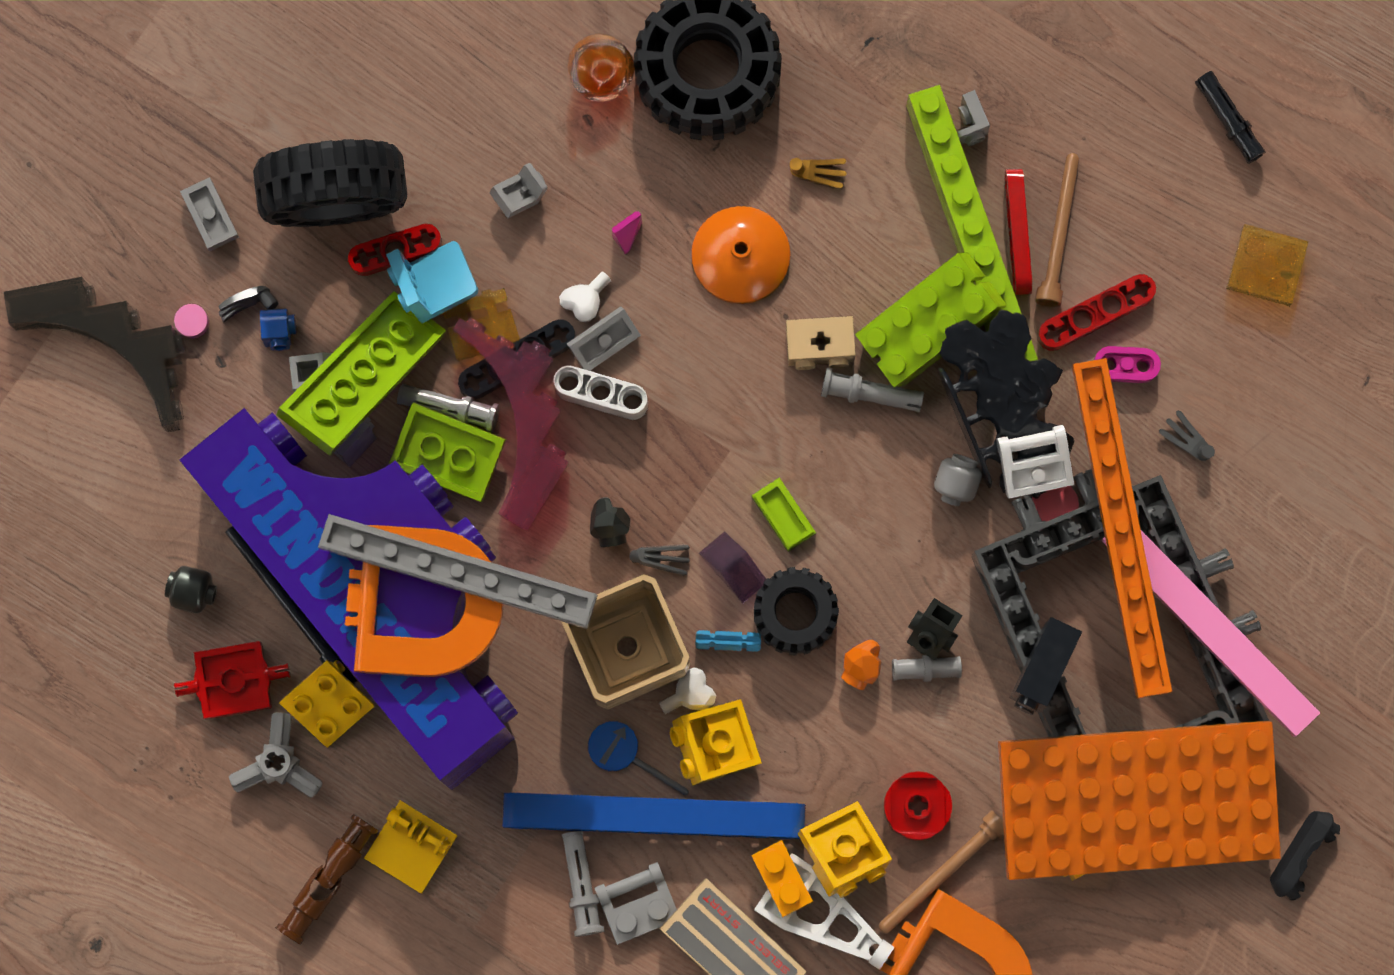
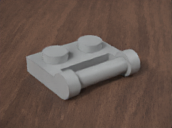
M658 862L648 865L649 869L606 887L604 884L594 887L617 945L660 928L677 910ZM655 882L658 891L614 909L610 899Z

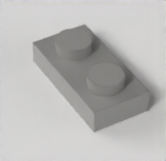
M210 177L180 191L209 252L239 238Z
M620 306L568 342L567 346L582 369L591 371L641 335L624 308Z

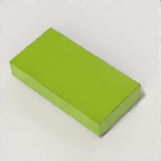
M780 477L751 495L787 552L816 535L815 530Z

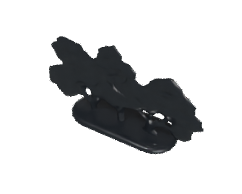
M1006 310L999 311L998 315L991 321L989 331L984 332L968 320L958 322L945 329L947 338L942 342L939 353L944 360L958 366L961 375L958 383L952 385L945 370L937 368L974 460L978 462L977 467L981 470L982 478L988 488H991L993 483L986 465L987 459H993L1001 464L997 448V438L1007 436L1008 439L1051 431L1052 427L1059 426L1039 421L1037 412L1039 409L1049 405L1053 394L1051 387L1058 382L1063 370L1045 358L1034 361L1025 359L1027 346L1032 339L1027 320L1023 314L1017 312L1012 314ZM976 370L977 375L968 380V373ZM958 392H976V414L966 417L957 396ZM984 419L990 420L996 428V439L992 446L979 448L970 426ZM1066 432L1070 454L1075 441L1074 438ZM1055 444L1017 451L1018 458L1013 459V461L1056 452ZM1002 472V474L1000 475L999 486L1002 492L1006 494ZM1046 491L1034 493L1031 495L1035 499H1038L1040 495L1045 493Z

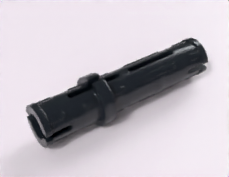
M1209 71L1195 81L1196 86H1198L1228 132L1226 136L1238 146L1246 162L1250 164L1262 157L1266 151L1251 130L1252 125L1240 115L1214 72Z

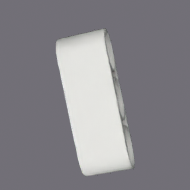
M574 366L561 367L554 375L553 382L556 392L565 401L631 420L641 418L648 410L646 392L636 384ZM569 376L578 380L577 387L570 391L564 390L560 386L561 381ZM598 386H605L610 390V394L606 399L597 400L592 396L593 390ZM630 395H637L642 399V403L636 409H629L624 405V400Z

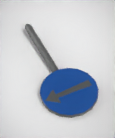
M608 721L599 725L591 733L588 741V752L592 761L599 768L606 771H620L634 763L683 795L689 794L688 789L636 757L638 740L634 731L626 724L618 721Z

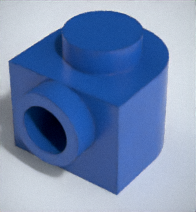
M287 308L260 311L261 339L264 346L270 347L271 350L275 351L289 349L290 345H292L291 335L297 333L295 314L289 315Z

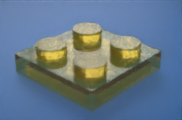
M1244 224L1226 289L1291 306L1309 241Z

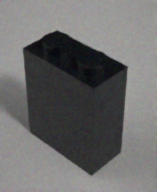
M1053 617L1048 619L1010 695V699L1016 701L1014 707L1033 715L1034 711L1041 713L1048 706L1082 631Z

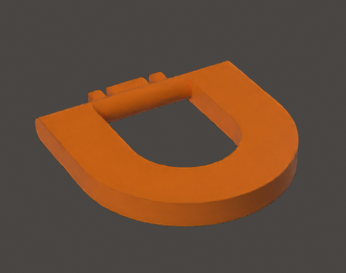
M368 525L491 562L478 546L453 532L427 528ZM363 562L362 570H349V579L361 581L360 584L348 583L346 612L358 613L357 617H345V626L357 627L354 672L416 677L449 675L466 668L479 659L492 644L498 633L503 617L504 604L465 593L466 605L460 622L453 630L437 638H411L374 635L380 567Z
M939 889L933 896L917 926L915 927L910 922L905 921L901 927L902 930L910 934V937L906 938L898 933L892 943L894 949L887 958L894 962V965L891 967L884 963L880 971L887 975H908L935 929L983 958L991 967L994 975H1033L1024 950L1006 929Z

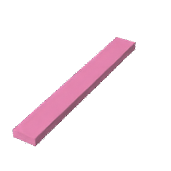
M1141 530L1153 594L1293 737H1296L1320 712ZM1104 537L1101 541L1107 546L1106 539Z

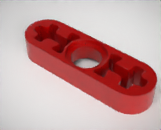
M421 224L355 245L348 254V262L356 274L369 276L391 267L386 255V248L391 242H400L404 245L403 255L410 263L441 247L442 238L435 226ZM423 233H428L430 237H436L431 240L432 246L425 247L423 243L413 245L416 250L414 253H411L409 243L406 238L411 237L413 243L421 241ZM380 246V253L385 262L379 263L378 257L368 260L369 266L362 267L360 263L355 264V261L360 259V253L365 252L367 257L377 255L374 248Z

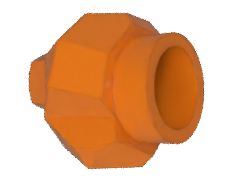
M867 640L845 653V670L841 678L846 683L859 690H864L868 683L873 684L877 680L882 663L878 658L880 652L878 642Z

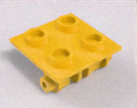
M326 660L279 702L326 748L375 707V704L343 675L345 667L339 660H336L334 663Z
M400 800L396 808H392L389 812L386 824L364 859L422 894L457 838V835Z

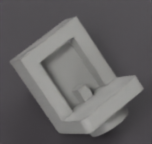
M531 163L523 166L519 174L493 186L489 193L508 219L538 204L548 188L543 176L535 170Z

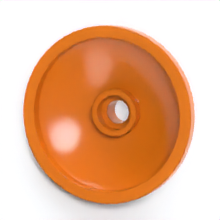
M736 206L718 211L702 224L693 241L692 264L699 282L713 296L726 302L746 304L769 296L783 282L789 268L790 246L783 228L769 214L756 208ZM744 245L747 247V252L738 254L735 251V247Z

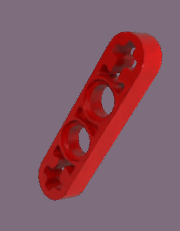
M1022 169L1005 170L1004 180L1013 291L1015 295L1032 294V270L1024 174Z
M1145 274L1132 276L1046 320L1038 331L1037 338L1039 344L1048 351L1059 350L1146 306L1151 302L1156 293L1155 282ZM1135 283H1138L1141 287L1146 285L1148 290L1145 293V298L1137 294L1129 299L1128 302L1131 306H1128L1125 296L1134 291ZM1107 297H1114L1120 302V310L1114 314L1108 313L1103 309L1102 301ZM1080 311L1088 313L1091 317V325L1084 329L1077 327L1073 322L1074 314ZM1066 319L1068 329L1074 335L1069 336V331L1066 330L1059 335V342L1055 343L1053 339L1047 340L1045 336L1048 333V328L1051 327L1053 331H1057L1064 327L1065 323L1062 320Z

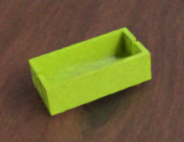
M968 252L954 255L855 334L872 358H881L877 365L894 388L907 385L942 357L939 352L942 342L947 338L945 334L947 327L968 320L980 328L998 314L999 311L1008 306L990 282L974 284L973 281H980L986 276Z

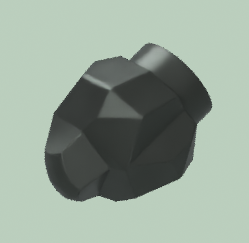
M600 498L594 504L591 512L590 534L599 539L600 547L626 543L625 534L630 529L631 519L623 508L613 507L610 498Z

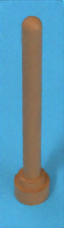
M1070 153L1066 157L1045 281L1041 282V286L1037 287L1035 302L1043 306L1059 307L1062 303L1063 291L1058 281L1079 157L1075 153Z
M991 810L982 818L983 823L979 826L980 831L880 922L879 929L881 932H891L989 840L994 841L997 837L1001 839L1004 836L1003 821L994 811Z

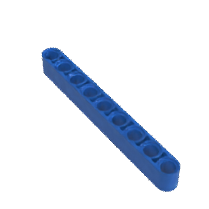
M504 793L502 827L512 829L800 839L798 833L800 829L805 827L806 805L775 802Z

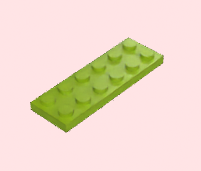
M395 291L372 312L277 411L276 416L329 456L338 449L430 352L446 332L443 327L432 319L421 323L411 311L406 313L399 302L398 293Z

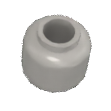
M953 454L952 458L942 460L934 481V487L937 492L942 494L941 500L943 502L960 506L961 502H970L975 498L983 475L977 467V461L959 454Z

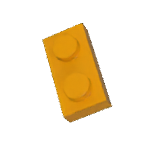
M782 840L751 855L782 918L813 902Z

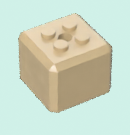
M643 574L597 594L598 597L588 629L562 622L594 699L600 707L609 710L687 675L690 667V657L658 583L653 577ZM623 638L634 639L637 643L635 653L630 656L620 654L617 649L619 641Z

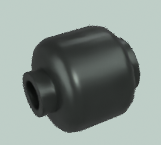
M181 566L176 572L171 571L165 587V597L169 598L172 607L192 613H201L207 604L213 605L217 593V586L212 585V576L209 572L188 566Z

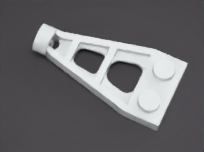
M791 853L790 857L808 892H818L829 904V916L821 924H812L801 920L797 916L796 911L782 918L768 889L754 911L785 931L868 960L871 965L880 970L894 949V946L884 939L882 940L844 897L840 898L838 893L829 897L812 869L813 866ZM837 915H844L857 926L858 934L853 941L845 942L829 933V927ZM878 944V948L873 956H871L869 953L870 946Z

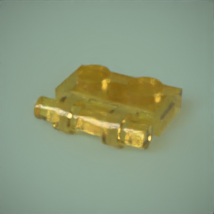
M504 288L491 291V289L481 291L482 295L475 296L443 312L444 319L458 316L460 324L447 328L457 361L507 347L520 339L511 309L498 312L496 304L508 301ZM486 307L488 316L469 321L468 312Z

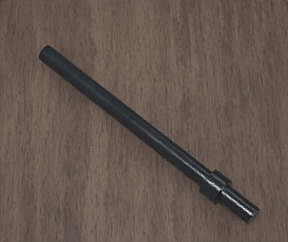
M233 526L225 532L321 655L319 660L322 663L326 660L333 663L339 660L345 667L343 675L355 684L357 682L356 678L236 529Z

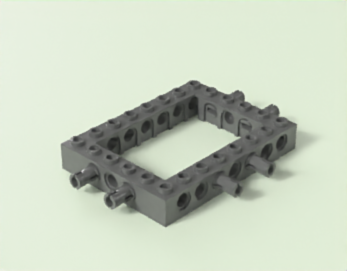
M1092 469L1086 470L1084 474L1081 472L1073 477L1085 502L1083 507L1049 521H1042L1032 500V495H1025L1023 499L1020 497L1011 503L1015 508L1023 530L975 550L971 556L1020 672H1022L1041 632V628L1038 623L1040 617L1038 613L1034 614L1025 593L1027 587L1025 582L1021 583L1018 573L1097 542L1105 537ZM1161 475L1132 486L1140 529L1220 610L1207 578L1234 568L1232 558L1218 563L1230 556L1228 550L1224 548L1199 560ZM1253 610L1230 620L1245 636L1261 631L1259 621L1245 625V623L1257 618ZM1181 622L1219 710L1212 711L1174 728L1269 721L1263 705ZM1065 676L1061 677L1048 706L1041 713L1038 712L1048 737L1086 734L1078 716L1081 712L1078 707H1074L1065 686L1067 683Z

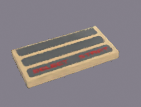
M707 878L698 885L659 928L709 975H804L807 972Z

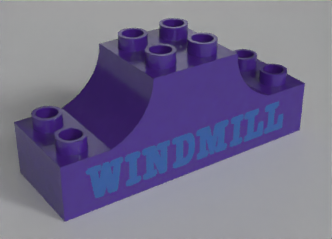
M243 408L179 459L180 462L431 771L443 784L453 790L515 739L505 727V724L514 718L518 712L488 675L475 686H472L469 682L466 668L438 677L354 672L357 627L345 626V617H357L358 613L346 612L348 583L360 584L361 582L360 580L349 579V570H362L363 562L321 550L318 546L328 515L331 514L364 525L427 528L453 532L478 546L492 562L496 557L490 550L491 547L466 517L452 528L448 525L442 516L454 506L447 498L446 492L423 464L410 475L406 474L396 460L388 466L365 476L332 478L316 475L296 467L307 455L273 412L257 424L247 410ZM380 567L374 635L411 638H437L453 630L460 622L466 605L465 592Z

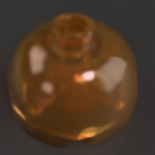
M600 33L586 36L577 42L569 53L567 63L570 81L576 90L583 94L585 98L600 102L618 97L626 84L629 86L632 82L635 70L633 57L625 45L609 34Z

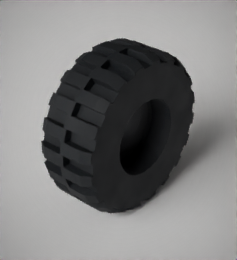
M751 0L663 1L660 4L661 10L657 13L651 12L647 17L645 28L639 31L636 39V51L634 52L635 80L644 106L651 109L655 120L659 123L665 122L668 124L670 131L678 135L682 131L689 133L690 139L702 140V136H712L713 140L724 139V134L733 132L734 135H738L746 131V125L750 122L753 124L757 123L763 117L765 108L771 106L775 99L776 89L780 83L782 60L779 49L780 42L776 31L771 29V21L764 12L759 14L756 11V4ZM700 40L722 42L729 46L738 57L739 67L737 74L730 82L719 88L700 89L691 86L679 76L677 70V59L682 50Z
M343 139L300 144L299 146L287 147L266 154L265 157L258 159L253 170L259 215L269 224L284 227H323L380 218L389 213L397 212L399 208H402L408 195L403 155L394 144H388L385 141Z

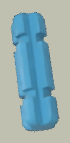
M699 630L696 632L695 646L697 649L707 650L710 647H715V650L741 651V648H745L746 651L758 652L761 649V634L747 632V635H742V632L715 631L714 634L707 630Z

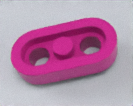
M1107 346L1099 350L1094 360L1107 358V360L1114 362L1115 369L1109 370L1111 382L1147 383L1157 376L1161 368L1159 356L1148 348ZM1145 362L1148 365V371H1139L1137 363Z

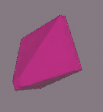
M635 211L612 228L613 239L624 254L631 250L641 227L642 217L639 211Z

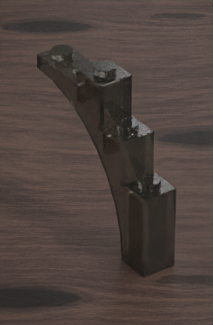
M83 277L3 292L8 324L16 331L39 328L65 330L93 338L115 350L143 378L155 401L161 426L167 432L181 430L179 420L184 419L181 401H175L173 388L178 387V379L175 368L170 369V366L183 364L181 354L186 353V347L182 333L177 334L172 325L137 332V329H141L138 310H133L127 301L92 307V305H97L95 289L93 285L89 286Z

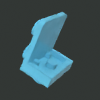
M451 241L410 263L399 249L386 254L391 267L387 268L388 275L395 286L399 285L402 292L397 295L400 304L406 313L411 311L421 323L478 294L477 284L463 251L456 241Z

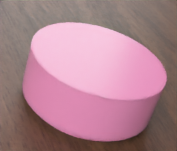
M187 304L176 312L174 323L181 335L194 339L202 336L207 331L209 318L202 307L196 304Z

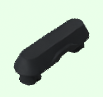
M1313 811L1304 821L1270 877L1271 885L1277 896H1287L1290 900H1296L1301 897L1299 891L1304 892L1305 884L1299 879L1307 868V861L1310 855L1320 847L1323 840L1326 843L1333 842L1337 839L1334 834H1340V825L1334 823L1331 813Z

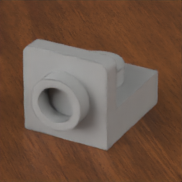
M973 90L962 95V106L958 107L964 125L970 124V127L957 132L961 145L966 143L967 146L982 142L990 128L976 91Z

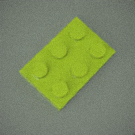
M412 403L389 464L396 460L401 468L409 474L423 464L440 486L483 502L507 439L419 404Z

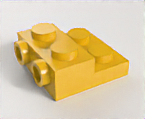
M741 699L686 714L672 721L673 727L670 728V738L675 747L680 746L684 758L680 761V769L683 777L691 780L692 786L762 764Z
M858 801L800 829L798 833L815 863L812 869L829 897L838 893L840 898L851 894L858 888L856 883L867 879L869 883L879 880L886 875L885 869L892 861L890 854Z

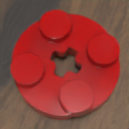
M921 771L906 773L895 780L886 792L884 798L886 820L892 830L904 838L910 840L929 839L942 831L951 817L952 799L950 792L940 780L930 773ZM915 796L921 797V802L927 803L928 806L927 809L921 811L920 816L915 815L914 810L908 808V803L914 802Z

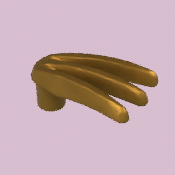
M793 158L789 163L793 176L826 186L843 188V183L820 178L815 175H847L846 171L816 168L845 164L847 161L844 158L822 160Z

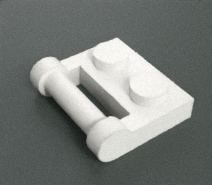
M1063 425L1054 426L1051 431L1008 439L1007 436L997 438V448L1001 460L1006 496L1009 499L1074 485L1067 436ZM1055 444L1056 452L1015 461L1012 458V452Z

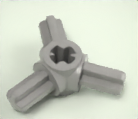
M280 712L272 714L269 744H264L263 753L255 756V763L229 776L230 783L236 792H241L264 780L268 784L277 781L284 785L288 782L310 798H313L319 792L323 784L322 781L299 766L300 759L294 756V747L289 746L292 719L290 714ZM275 755L285 758V763H281L284 767L280 771L273 767L270 768V762L274 763L271 759Z

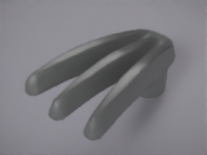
M266 286L253 287L241 291L219 305V316L223 322H226L235 314L256 305L260 301L267 310L276 308L278 301Z
M1179 410L1176 411V415L1193 438L1170 418L1166 420L1167 424L1187 444L1164 429L1159 430L1162 436L1201 461H1206L1215 454L1214 447L1208 445Z
M688 545L641 547L637 550H632L629 558L633 563L685 576L688 574L685 570L661 564L660 561L688 563L690 559L661 555V552L684 551L690 547Z

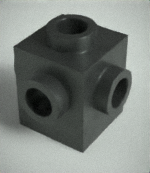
M934 598L925 613L918 610L910 622L908 628L913 630L906 643L916 648L920 653L936 660L942 649L949 652L958 634L953 631L963 615Z

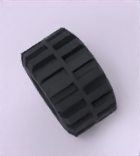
M789 567L787 571L782 572L779 570L774 573V576L770 579L767 578L763 582V586L756 594L754 603L756 629L764 638V642L768 646L771 645L776 648L775 651L780 653L787 652L789 655L797 656L798 653H803L804 655L811 653L812 650L819 649L826 640H829L836 626L839 613L837 596L833 593L831 584L825 582L822 579L823 576L819 573L809 572L810 569L802 568V570H796L795 567ZM790 593H801L813 601L816 608V616L808 628L790 630L780 624L776 616V606L783 596Z

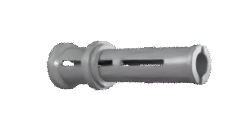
M826 368L821 397L826 398L827 395L847 398L850 403L863 400L920 412L924 392L901 387L894 388L891 385L862 380V376H859V374L854 373L853 376L834 373L832 369Z
M402 383L397 397V404L411 407L412 403H416L461 422L486 428V431L489 433H493L500 412V405L496 403L492 406L473 401V398L470 396L463 397L462 399L454 398Z
M583 831L564 833L562 838L573 895L569 902V908L574 911L577 928L574 931V937L605 932L604 926L600 925L597 904L600 901L597 894H593ZM575 852L577 853L581 880L579 879ZM585 910L587 911V917H588V923H589V924H587L586 915H585Z

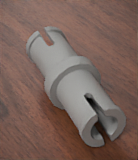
M922 655V659L892 660L893 681L899 679H923V682H931L932 678H961L962 676L960 656L936 658L934 660L927 655Z

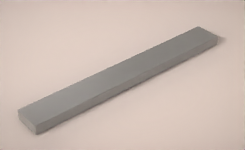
M331 514L328 515L318 546L321 550L588 629L598 597L597 594Z

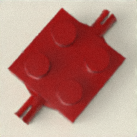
M256 641L193 652L196 666L194 680L174 683V688L180 689L175 690L176 697L196 693L201 701L203 719L208 720L271 709L272 704L269 691L271 680L290 678L291 674L289 671H286L290 670L288 663L269 667L264 658L262 642Z

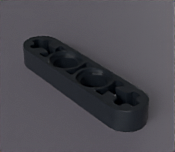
M558 319L552 321L470 366L458 378L461 393L465 397H472L474 400L482 398L569 350L567 343L576 337L573 326L566 320ZM558 328L562 332L568 330L569 333L566 335L567 341L561 343L558 339L549 343L553 350L547 352L545 344L540 337L545 335L546 340L549 341L555 337L554 330ZM529 343L539 345L541 348L540 356L534 360L524 358L522 355L524 346ZM500 359L510 361L512 364L510 373L505 376L495 374L493 366L496 361ZM487 367L490 377L495 382L489 384L486 378L479 382V390L474 391L471 387L466 389L465 386L469 384L467 378L473 376L476 380L485 376L481 369Z

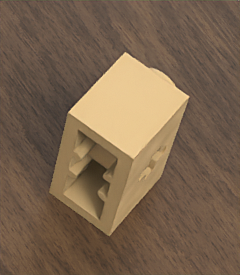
M853 316L786 320L788 366H795L796 370H811L816 368L815 364H829V368H844L849 366L848 362H854ZM818 338L823 339V343L826 344L823 351L818 350V346L815 345Z

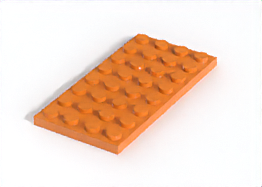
M1271 721L998 741L1006 873L1009 880L1281 859L1273 723Z

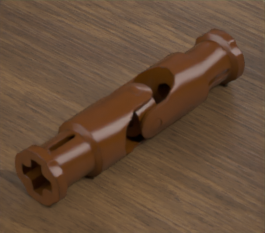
M355 814L351 816L352 822L342 837L336 838L329 848L324 868L321 865L312 873L293 901L294 907L282 924L278 923L275 927L300 945L304 941L302 936L313 920L319 919L340 888L342 882L340 876L354 868L362 856L360 851L372 834L376 835L379 831ZM359 830H361L355 841L351 843ZM314 879L322 887L332 890L327 897L319 900L310 895V886Z

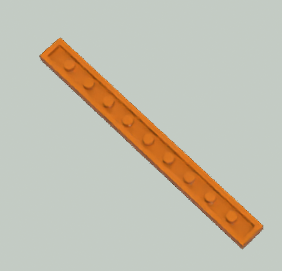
M1107 358L1075 363L1072 365L1136 698L1168 694L1172 692Z

